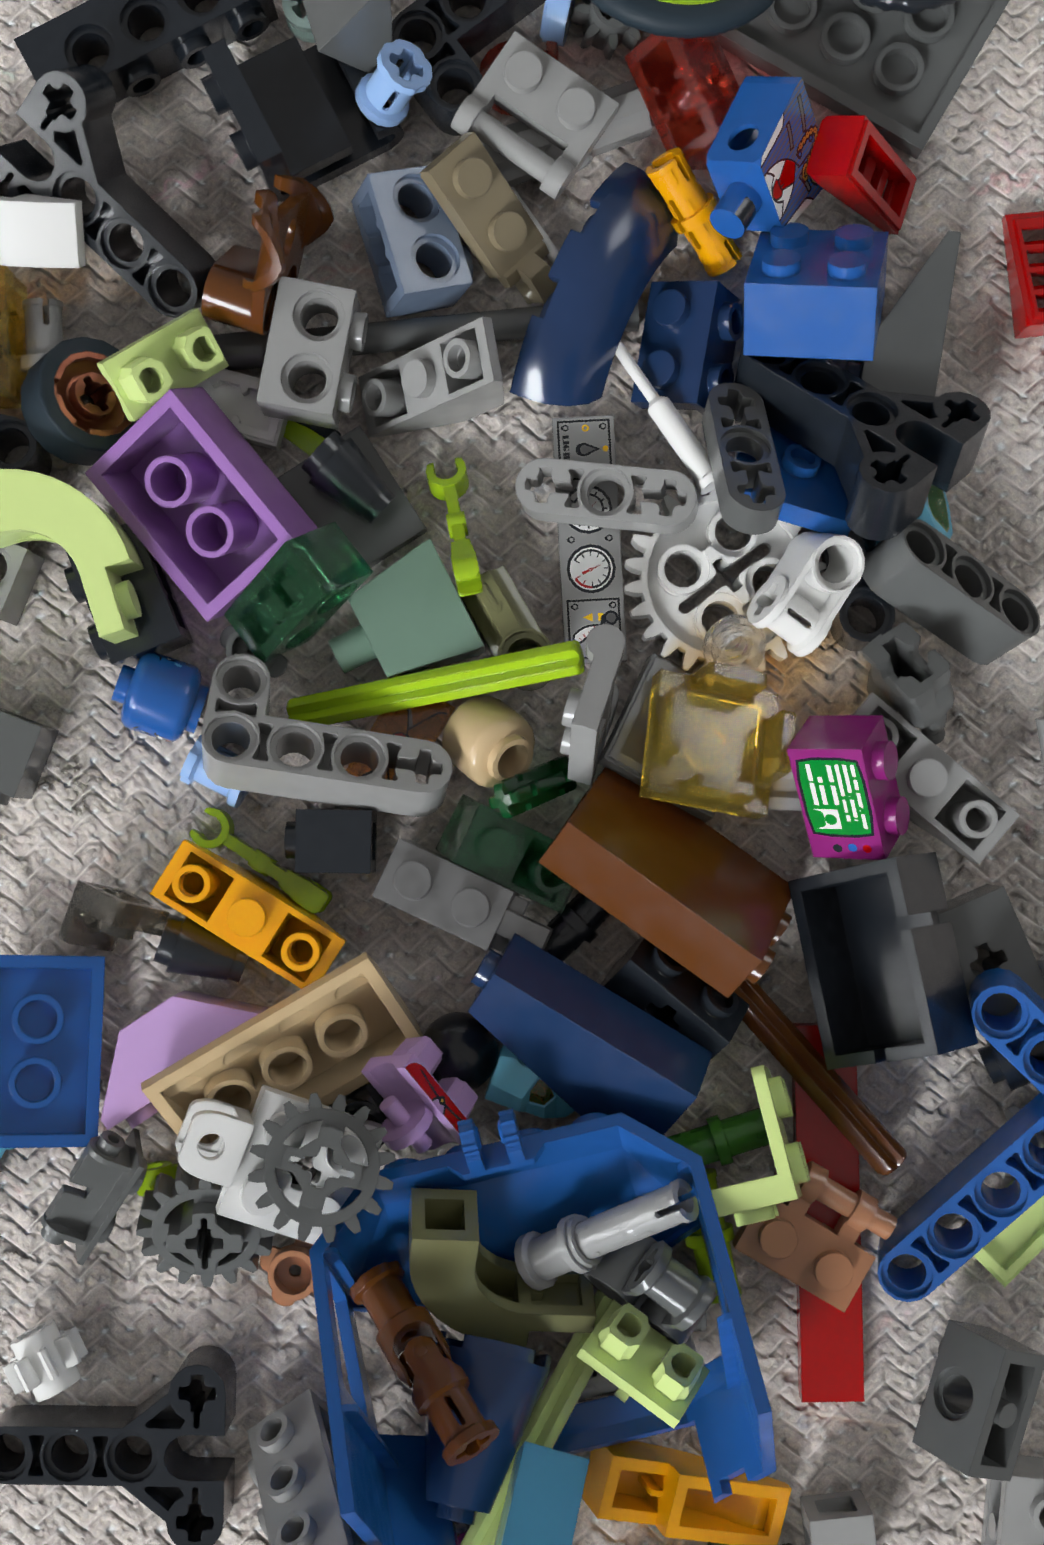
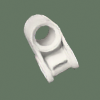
M804 532L797 535L788 544L784 555L768 580L754 595L747 610V621L758 629L767 627L787 641V649L797 657H804L812 653L827 636L832 626V621L854 586L862 577L865 567V557L862 548L854 539L845 535L820 532ZM827 549L829 564L826 571L821 575L818 568L819 559L822 552Z

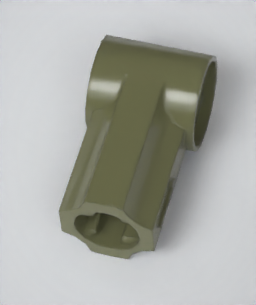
M504 565L488 570L480 575L483 586L482 593L460 597L493 656L513 653L525 645L535 647L551 645ZM550 681L516 688L522 691H534L543 688Z

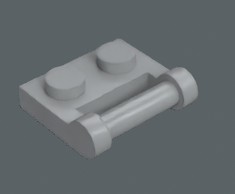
M514 31L475 90L465 98L452 120L451 128L460 135L474 131L480 141L540 181V190L554 200H557L616 116L619 103ZM496 104L564 152L554 160L490 116L488 112Z
M598 625L591 629L587 635L586 655L591 661V666L583 690L571 688L562 716L561 725L566 726L560 746V753L569 755L567 779L587 785H592L598 767L597 762L602 754L618 705L619 689L615 680L624 656L625 637L620 629L613 625Z

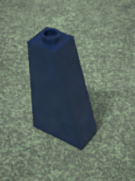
M517 933L513 935L501 954L492 949L487 952L470 981L480 987L468 1012L580 1116L589 1113L611 1115L622 1112L656 1132L665 1135L698 1097L713 1054L712 1052Z

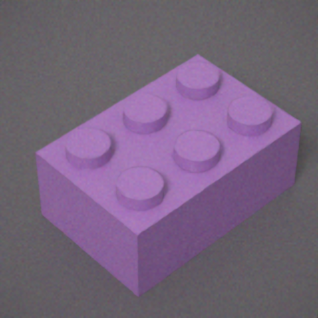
M203 387L169 389L85 472L86 476L207 622L240 609L322 534Z

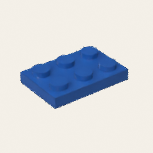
M0 955V1148L87 1147L90 1139L98 1136L105 956Z

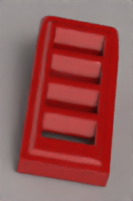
M830 115L825 117L821 121L806 167L807 174L820 187L883 232L898 235L915 187L916 176L866 115Z
M1044 211L1008 214L1002 218L1014 337L1018 339L1044 336V308H1038L1036 299L1044 298V285L1033 286L1032 277L1044 276V262L1029 264L1027 258L1028 254L1044 253V240L1024 242L1022 231L1044 229Z

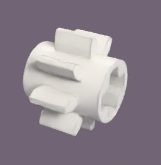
M51 1319L15 1338L10 1343L15 1356L10 1359V1363L2 1368L15 1395L24 1390L26 1393L32 1391L37 1402H41L59 1394L81 1378L76 1365L82 1362L81 1358L87 1355L88 1351L76 1326L66 1331L64 1329L59 1331L55 1320Z

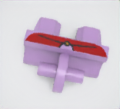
M427 1036L406 1038L392 1055L371 1057L361 1071L384 1099L380 1104V1109L387 1118L381 1127L385 1126L388 1133L382 1138V1141L390 1150L397 1151L411 1145L418 1154L451 1142L460 1145L461 1141L457 1122L468 1119L478 1099V1096L467 1082L457 1077L444 1078L439 1083L434 1079L432 1074L441 1062L443 1053L432 1039Z

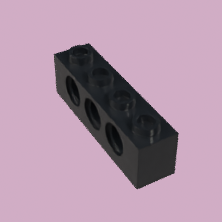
M88 0L15 38L14 41L36 82L44 73L88 64L96 56H109L106 63L99 69L104 71L112 81L116 93V103L129 96L140 97L152 92L162 79L183 68L194 69L204 65L206 62L201 49L223 38L227 45L237 40H252L261 35L271 22L279 18L273 0H217V5L207 12L194 11L195 7L204 0ZM154 27L163 28L162 33L156 39L151 41L140 40V37L146 30Z

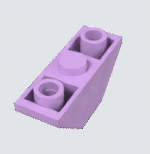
M184 990L173 995L120 1030L101 1121L106 1129H111L124 1119L133 1129L158 1112L141 1090L142 1082L270 1007Z

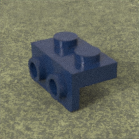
M718 280L651 282L637 364L659 396L668 397L677 410H697L703 415L711 389L722 383H734L732 363L736 341L741 338L744 331L742 301ZM634 382L631 402L641 409H648L649 402Z

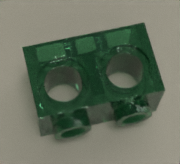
M332 522L286 541L224 613V616L255 657L265 663L310 641L374 571L337 523Z

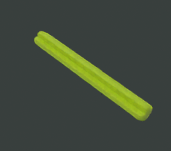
M566 641L291 698L287 702L286 710L289 719L331 725L580 675L585 671V659L578 641Z

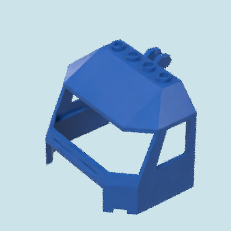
M513 1108L499 1111L497 1126L501 1141L482 1145L479 1129L475 1126L472 1118L458 1121L461 1144L449 1149L445 1155L420 1161L413 1158L397 1159L380 1170L379 1175L394 1183L392 1190L375 1189L372 1198L377 1201L382 1209L379 1215L369 1213L365 1209L356 1214L360 1223V1232L354 1234L346 1226L345 1222L336 1225L334 1242L327 1243L322 1232L309 1250L340 1515L367 1545H458L455 1521L435 1517L438 1503L425 1500V1436L378 1434L354 1311H368L364 1305H357L350 1296V1288L362 1274L383 1262L396 1260L405 1271L402 1280L417 1306H424L415 1292L409 1269V1203L411 1188L477 1190L479 1242L491 1253L501 1258L515 1261V1242L523 1234L531 1231L543 1234L557 1228L561 1218L568 1215L578 1214L590 1218L669 1185L671 1181L679 1178L685 1180L692 1190L679 1196L678 1200L681 1202L696 1195L699 1206L697 1219L689 1223L679 1224L651 1237L657 1242L663 1240L673 1247L701 1228L722 1315L717 1318L721 1356L704 1365L710 1372L674 1429L629 1396L624 1403L615 1395L576 1404L553 1449L574 1455L696 1426L714 1503L733 1494L730 1480L746 1473L747 1481H758L776 1472L772 1410L702 1156L622 1112L611 1115L589 1113L578 1117L570 1125L549 1130L527 1128L519 1131ZM354 1189L340 1209L349 1205L361 1190ZM334 1303L351 1395L345 1388L343 1381Z

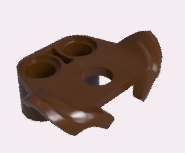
M275 174L274 187L290 194L279 206L277 195L269 189L256 190L254 203L260 210L252 214V225L261 236L260 251L236 244L213 264L208 273L202 296L201 309L202 316L205 319L264 336L269 333L279 280L282 276L298 279L304 248L322 236L334 221L332 206L325 195L304 178L291 175Z

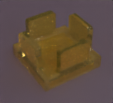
M707 662L691 675L661 669L652 679L639 797L756 820L768 815L772 783L788 775L791 771L787 748L795 736L796 713L787 710H781L777 713L779 694L762 691L767 687L768 676L763 672L717 662Z

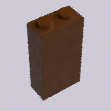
M604 767L539 860L541 865L727 998L745 979L755 984L764 975L776 955V952L771 950L769 946H773L778 941L792 920V916L785 911L791 899L789 884L786 880L702 820Z

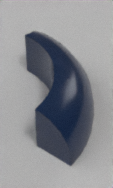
M625 162L614 170L590 199V207L597 209V211L588 218L581 233L571 229L548 274L549 278L558 284L555 291L545 302L540 317L531 316L515 367L510 393L539 403L559 406L586 405L602 398L611 364L631 314L649 280L667 255L677 247L678 233L670 223L673 215L651 179L639 167Z

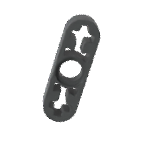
M738 383L719 384L709 392L702 417V427L720 513L723 520L739 532L751 535L764 534L776 526L786 497L764 402L761 396L750 387ZM734 419L735 421L741 422L740 425L732 426ZM738 451L754 457L757 462L750 463L731 457L728 452ZM753 488L751 496L744 494L745 489Z

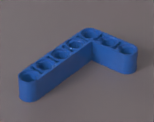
M1001 968L988 969L977 975L971 983L968 996L973 1024L979 1033L1025 1076L1040 1093L897 1219L896 1227L888 1239L884 1240L880 1237L877 1268L879 1283L884 1291L896 1300L912 1302L919 1301L928 1296L1044 1195V1148L1037 1147L1030 1142L1034 1134L1044 1130V1061L1037 1060L1030 1055L1032 1048L1044 1040V1000L1018 975L1010 970ZM998 993L1010 994L1018 1001L1014 1010L1003 1016L987 1013L982 1008V1005L988 997ZM995 1172L1009 1173L1016 1178L1011 1185L1002 1189L991 1188L983 1183V1180L988 1175ZM955 1213L968 1219V1222L960 1228L948 1229L938 1224L937 1220L945 1214ZM909 1254L917 1257L922 1262L914 1268L906 1269L898 1267L891 1260L898 1255Z

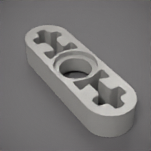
M538 458L530 461L520 470L515 482L516 494L525 512L532 518L545 522L659 534H676L684 531L693 523L698 511L697 494L692 481L686 475L673 470ZM544 477H552L557 489L574 491L573 479L579 478L580 481L577 487L579 507L571 508L572 501L569 494L556 492L549 494L547 503H539L535 492L530 489L531 487H540ZM603 481H613L621 485L625 491L622 503L611 511L603 512L596 510L589 503L590 492L597 484ZM634 485H643L642 492L645 499L660 500L664 498L666 490H677L678 500L686 504L685 506H675L672 516L661 515L659 504L640 501L642 513L639 515L632 514L636 505Z

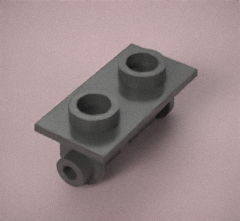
M133 1128L125 1142L120 1135L113 1131H103L100 1136L92 1137L69 1174L70 1182L87 1187L86 1190L63 1184L41 1218L43 1226L41 1235L47 1242L54 1245H60L64 1240L75 1243L77 1264L83 1265L97 1242L104 1243L113 1230L120 1206L127 1195L137 1193L144 1181L147 1171V1160L143 1158L138 1129Z

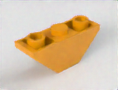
M187 839L182 841L150 892L157 899L301 989L326 975L347 941L317 915L301 907L283 891L251 871Z

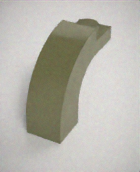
M411 1188L409 1203V1269L411 1281L421 1302L438 1320L464 1335L478 1336L522 1347L527 1346L529 1331L592 1333L596 1321L593 1285L586 1279L584 1274L571 1271L558 1276L555 1284L541 1291L532 1289L520 1276L515 1261L507 1260L491 1253L479 1242L477 1190Z

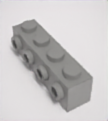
M309 1388L247 1430L252 1459L248 1462V1470L253 1482L259 1489L262 1508L257 1512L259 1524L269 1540V1545H367L340 1515L328 1407Z

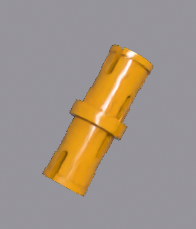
M679 147L661 154L651 162L652 165L648 166L645 172L660 192L673 215L670 223L678 234L684 233L688 242L691 243L708 276L716 277L729 271L737 264L736 260L742 258L743 253L733 239L721 235L711 224L710 214L718 201L711 192L706 193Z

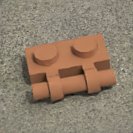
M809 1161L807 1166L811 1180L799 1184L802 1196L796 1200L776 1204L779 1216H776L774 1219L741 1226L732 1244L738 1251L845 1313L876 1259L872 1251L858 1244L856 1240L865 1229L884 1240L888 1239L896 1227L897 1217L878 1207L879 1201L877 1198L860 1189L856 1193L850 1191L828 1178L829 1170L813 1161ZM815 1200L841 1214L834 1229L806 1213Z

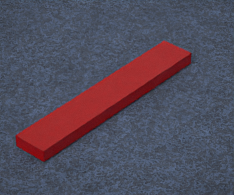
M793 1023L825 1059L818 1024ZM857 1066L834 1069L858 1096ZM792 1077L793 1142H801L807 1163L813 1161L829 1170L828 1178L856 1193L860 1189L859 1152ZM817 1200L810 1205L806 1212L833 1229L841 1217L840 1213ZM860 1233L858 1239L856 1240V1242H857L858 1244H860V1245H861V1233ZM862 1283L845 1313L796 1285L798 1386L801 1402H865Z

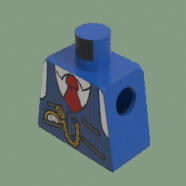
M746 76L707 153L706 166L720 199L710 214V221L714 229L727 238H740L746 230L770 232L773 226L783 228L788 223L795 222L823 189L806 172L819 129L802 77Z

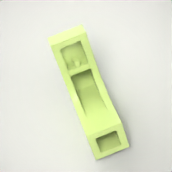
M0 469V549L33 540L59 544L70 555L78 569L99 637L114 644L138 637L134 619L142 616L140 603L132 583L129 580L122 582L120 576L142 570L144 567L135 546L123 528L99 505L65 482L34 471Z

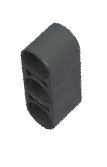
M920 519L913 521L897 536L890 540L880 541L864 553L865 567L862 576L876 595L979 665H988L1039 632L1041 626L1040 616L1031 599L1023 591Z

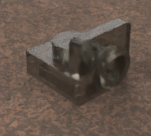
M78 880L59 932V938L68 944L110 952L115 949L119 938L133 940L136 931L162 936L170 912L129 891Z

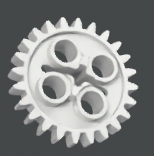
M695 487L698 511L695 520L687 529L676 534L652 533V537L639 534L633 535L630 544L636 550L643 553L644 556L626 559L624 564L625 570L640 575L639 580L625 585L623 589L624 595L641 597L642 603L630 612V619L649 618L651 625L646 629L641 639L645 642L661 636L665 643L661 648L659 656L665 659L678 650L683 653L681 668L685 671H688L696 660L703 661L705 679H712L718 670L719 664H725L731 680H735L741 675L742 661L747 660L751 669L756 674L765 671L764 652H767L778 662L786 659L788 654L782 642L783 638L767 627L758 629L747 621V610L756 594L753 589L752 579L756 572H773L784 555L788 544L798 535V532L803 527L778 520L776 526L767 533L759 535L745 534L746 543L743 548L728 550L723 548L715 537L716 525L725 522L720 513L716 489L705 496H701ZM668 494L661 502L666 516H672L674 507L680 505ZM763 544L768 546L769 554L749 566L734 580L732 588L735 592H732L729 587L723 586L689 613L683 614L679 611V605L683 601L695 595L710 583L716 575L714 566L721 572L728 571L758 546ZM673 558H683L691 562L697 573L695 584L689 587H678L669 582L664 570L667 561ZM819 561L818 568L820 573L827 567L826 563ZM710 607L725 609L733 620L731 635L725 638H717L706 632L702 625L704 610Z

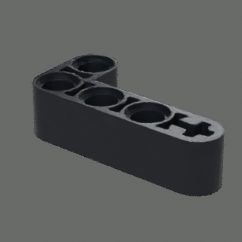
M416 0L392 21L393 41L402 39L412 44L423 41L433 46L429 52L424 54L432 66L433 77L426 90L414 94L413 97L441 131L452 136H461L451 128L452 120L461 104L447 103L442 97L446 92L453 89H461L469 94H472L482 79V75L471 58L545 3L546 0ZM467 5L478 7L481 10L479 15L472 18H463L454 13L458 8ZM399 59L395 65L400 67L403 60Z

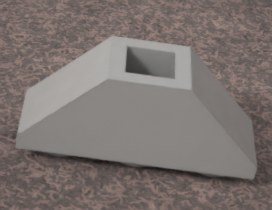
M480 317L358 377L369 437H383L460 423L504 404L503 379L492 318Z
M873 692L870 693L852 715H883L888 741H893L897 748L898 767L896 779L900 796H904L909 804V820L972 862L980 864L1020 815Z

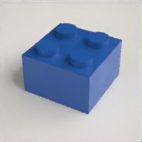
M790 222L783 228L773 226L770 232L761 231L744 282L743 355L873 361L885 298L889 232L874 231L871 227L862 224L843 225L836 230H809L806 225Z

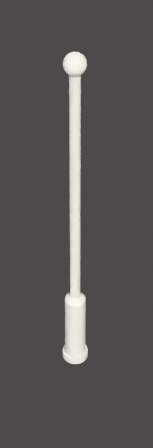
M511 187L544 239L542 241L549 250L547 257L553 264L559 251L516 189ZM620 340L615 355L649 402V415L697 482L696 488L700 494L704 495L715 489L708 453L668 397L659 396Z

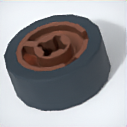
M88 337L61 341L28 370L21 386V412L30 433L47 452L67 463L85 466L95 464L137 422L127 419L115 391L97 366L98 362L119 351V349L106 341ZM84 394L89 396L93 404L88 403L84 405L80 397Z

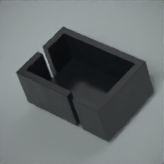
M936 852L896 856L788 881L827 1070L876 1064L883 1061L891 1062L935 1056L978 1044L952 922L940 923L937 911L948 909Z

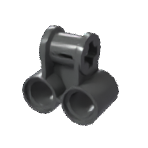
M651 1236L603 1255L596 1269L584 1274L586 1279L595 1288L611 1300H615L622 1306L630 1303L648 1316L650 1327L676 1345L686 1344L717 1296L716 1283L706 1275H698L672 1257L673 1248L663 1240L657 1242Z

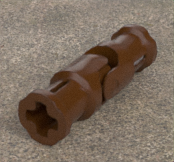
M396 1260L383 1262L372 1267L359 1277L357 1282L350 1288V1296L357 1305H364L379 1331L376 1341L399 1380L407 1387H413L412 1404L420 1416H428L445 1448L442 1456L448 1466L462 1464L484 1451L498 1437L500 1430L495 1421L492 1419L485 1420L468 1391L470 1379L463 1368L452 1361L449 1345L425 1306H417L402 1280L405 1271L401 1264ZM452 1411H454V1413L456 1414V1416H457V1418L459 1419L461 1425H459V1423L457 1422V1420H456V1418L454 1417Z

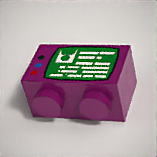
M810 715L788 746L787 752L813 857L867 860L887 859L899 836L904 835L908 829L910 811L907 799L904 796H900L896 779L898 767L897 748L893 741H888L883 715Z

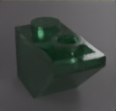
M465 794L462 795L436 850L451 861L561 914L574 890V887L539 863V860L554 840L553 838L513 818H504L501 812L491 809V807Z

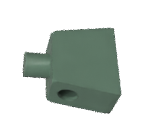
M431 539L418 545L354 592L348 600L360 625L328 640L344 674L378 658L387 678L439 668L486 652L484 644Z

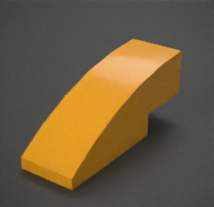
M634 1440L591 1450L582 1499L598 1519L655 1525L661 1534L667 1538L728 1545H778L792 1490L787 1483L768 1476L758 1481H747L746 1473H743L730 1480L733 1494L714 1503L703 1456Z

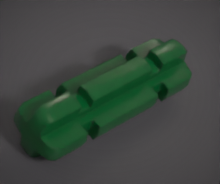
M567 756L557 757L495 783V795L489 797L491 809L499 808L504 818H513L575 790L577 787L576 781L567 779L569 758Z

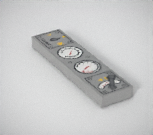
M614 415L552 418L554 459L616 465ZM579 478L573 479L574 491L560 490L555 487L556 493L569 494L572 501L571 508L579 507L577 498ZM603 481L597 484L590 492V505L596 510L603 512L616 509L619 506L617 483ZM557 523L564 642L578 641L583 650L585 664H591L586 655L587 635L591 629L598 625H613L619 628L625 637L622 662H626L627 647L620 529Z

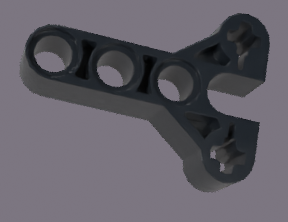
M88 64L44 73L37 80L16 114L49 145L54 156V166L26 139L1 145L0 196L12 198L23 194H33L82 201L84 242L155 310L164 316L177 318L191 309L200 308L202 306V296L208 273L216 261L126 174L111 116L116 103V93L112 81L104 71ZM85 181L94 190L96 196L95 204L87 197ZM131 226L136 228L141 234L143 250L134 242ZM178 271L183 273L188 279L191 295L186 293L180 286L177 278Z
M743 340L734 383L750 387L761 396L771 428L835 467L848 499L845 521L848 527L857 535L875 541L890 540L897 536L922 514L931 485L947 493L968 475L973 468L991 419V411L986 403L978 397L963 392H948L937 397L881 391L828 359L743 355Z
M211 1345L198 1347L189 1353L170 1382L138 1406L18 1405L11 1407L0 1416V1484L122 1486L166 1522L168 1535L174 1544L214 1545L224 1529L234 1502L235 1458L191 1456L182 1450L177 1437L186 1435H226L236 1415L237 1373L233 1359L229 1353L220 1347ZM196 1374L204 1376L205 1386L213 1387L206 1401L205 1391L202 1390V1382L198 1379H193ZM3 1434L14 1435L20 1439L24 1445L25 1453H16L7 1448L3 1440ZM65 1435L78 1436L84 1440L89 1453L78 1454L73 1452L65 1442ZM126 1437H142L149 1443L152 1454L140 1455L135 1453L127 1444ZM197 1493H198V1504L201 1505V1511H202V1514H203L204 1516L200 1515L199 1505L192 1504L193 1501H194V1499H195V1497H196V1495H197Z

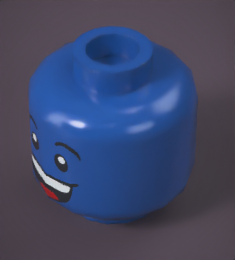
M149 652L141 656L136 668L123 665L111 700L123 704L121 721L125 727L168 742H174L182 737L184 731L194 734L210 687L201 684V672L196 666L156 652Z

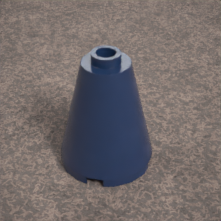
M440 1330L449 1345L452 1361L460 1365L470 1379L468 1391L485 1420L492 1419L495 1421L500 1432L498 1437L477 1456L462 1464L448 1466L442 1456L445 1446L428 1416H425V1500L438 1503L435 1517L474 1525L477 1512L490 1514L550 1372L552 1356L548 1354L535 1355L536 1350L467 1334L464 1335L463 1341L446 1338L447 1331ZM452 1411V1413H453L454 1417L456 1418L457 1422L459 1423V1425H461V1423H460L459 1419L457 1418L456 1414L454 1413V1411Z

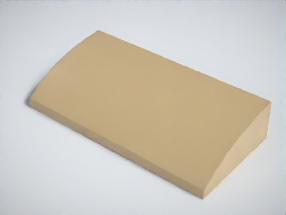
M364 952L141 1083V1090L178 1136L192 1101L201 1098L215 1099L249 1110L251 1114L262 1085L308 1100L310 1094L317 1093L321 1103L329 1106L334 1103L339 1094L346 1096L369 1082L361 1071L371 1057L392 1055L406 1038L421 1037L423 1035L417 1020L401 996L369 954ZM207 1134L199 1142L205 1144L212 1143L219 1135Z

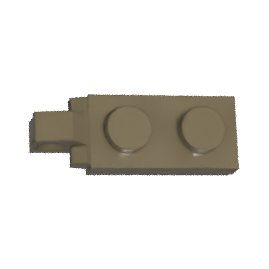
M474 131L465 133L420 172V176L488 277L497 278L506 289L515 285L527 304H545L548 297L555 291L558 283L553 282L549 278L548 274L551 268L543 260L549 254L546 244L542 241L544 238Z

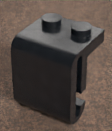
M296 36L239 65H237L224 38L201 49L210 74L200 80L217 115L229 113L238 130L230 134L229 137L247 172L257 167L267 189L277 195L278 202H284L290 194L274 187L275 174L304 178L318 187L389 151L404 136V131L400 124L395 127L379 126L367 119L360 111L355 100V90L362 77L368 73L318 52L317 45L303 51ZM388 100L383 106L384 108H388L390 106Z

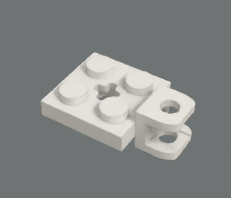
M262 1085L251 1114L249 1110L215 1099L201 1098L192 1101L175 1141L179 1165L186 1172L199 1179L223 1186L215 1206L218 1215L298 1240V1222L290 1219L279 1230L273 1226L275 1218L280 1212L275 1203L258 1209L255 1202L268 1190L265 1182L256 1183L248 1181V1174L264 1168V1159L251 1153L250 1149L252 1145H269L272 1136L267 1133L262 1125L265 1120L276 1122L282 1126L288 1121L283 1104L290 1101L302 1113L309 1110V1100ZM322 1104V1108H326V1109H331V1108H332V1107H329V1106H326V1105H323V1104ZM368 1119L363 1124L368 1131L382 1126V1124ZM322 1121L310 1122L299 1127L290 1134L283 1144L301 1148L317 1139ZM345 1127L341 1145L350 1162L368 1166L367 1155L362 1142L355 1133ZM207 1134L219 1135L212 1143L205 1144L199 1142ZM382 1140L376 1143L378 1151L381 1146ZM321 1147L317 1157H312V1165L318 1171L311 1184L324 1187L328 1177L339 1178L342 1175L352 1178L354 1177V1172L343 1170L342 1165L332 1161L334 1150L328 1147ZM292 1156L290 1160L298 1162L301 1158ZM277 1168V1178L283 1193L289 1201L298 1207L303 1192L300 1185L292 1183V1176L288 1171ZM344 1186L327 1196L322 1214L338 1211L354 1189ZM312 1226L305 1242L314 1244L322 1234V1227Z

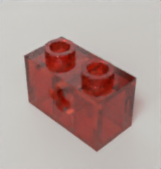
M651 34L624 58L666 151L679 147L684 153V157L689 163L691 170H708L706 166L707 153L740 88L717 36L684 39Z

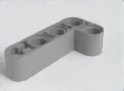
M234 654L224 658L216 666L212 676L201 732L203 769L208 779L215 785L233 790L412 817L428 816L435 813L442 806L453 770L449 754L439 744L417 738L269 716L270 672L260 659L249 654ZM236 688H248L256 694L247 699H237L231 697L228 693ZM227 743H235L246 749L244 753L235 757L221 755L216 750ZM288 753H299L306 756L310 761L305 765L292 767L284 764L280 758ZM352 762H360L370 767L373 772L366 776H354L344 770L343 767ZM387 768L395 769L393 780L385 779ZM415 774L426 776V784L415 782Z

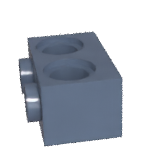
M427 166L368 173L351 201L386 318L453 307L473 284V261L468 248L461 244L458 231L420 176V172ZM400 205L410 208L417 218L408 216L403 212ZM417 263H422L429 267L434 273L435 278L425 275Z

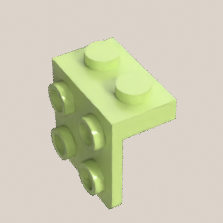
M764 1064L751 1067L750 1069L777 1175L711 1190L718 1217L734 1214L737 1227L776 1218V1216H779L776 1204L799 1199L802 1196L799 1184L811 1180L801 1142L789 1143L783 1118L792 1117L794 1114L785 1080L781 1075L771 1077L770 1070Z

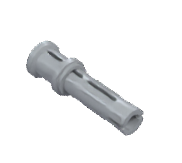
M679 1178L671 1181L669 1185L590 1218L572 1214L561 1218L557 1228L541 1234L531 1231L523 1234L515 1242L514 1248L518 1272L528 1286L541 1291L553 1286L558 1276L574 1271L584 1274L594 1270L602 1260L603 1255L679 1224L696 1220L699 1214L696 1195L679 1202V1196L692 1190L685 1180Z

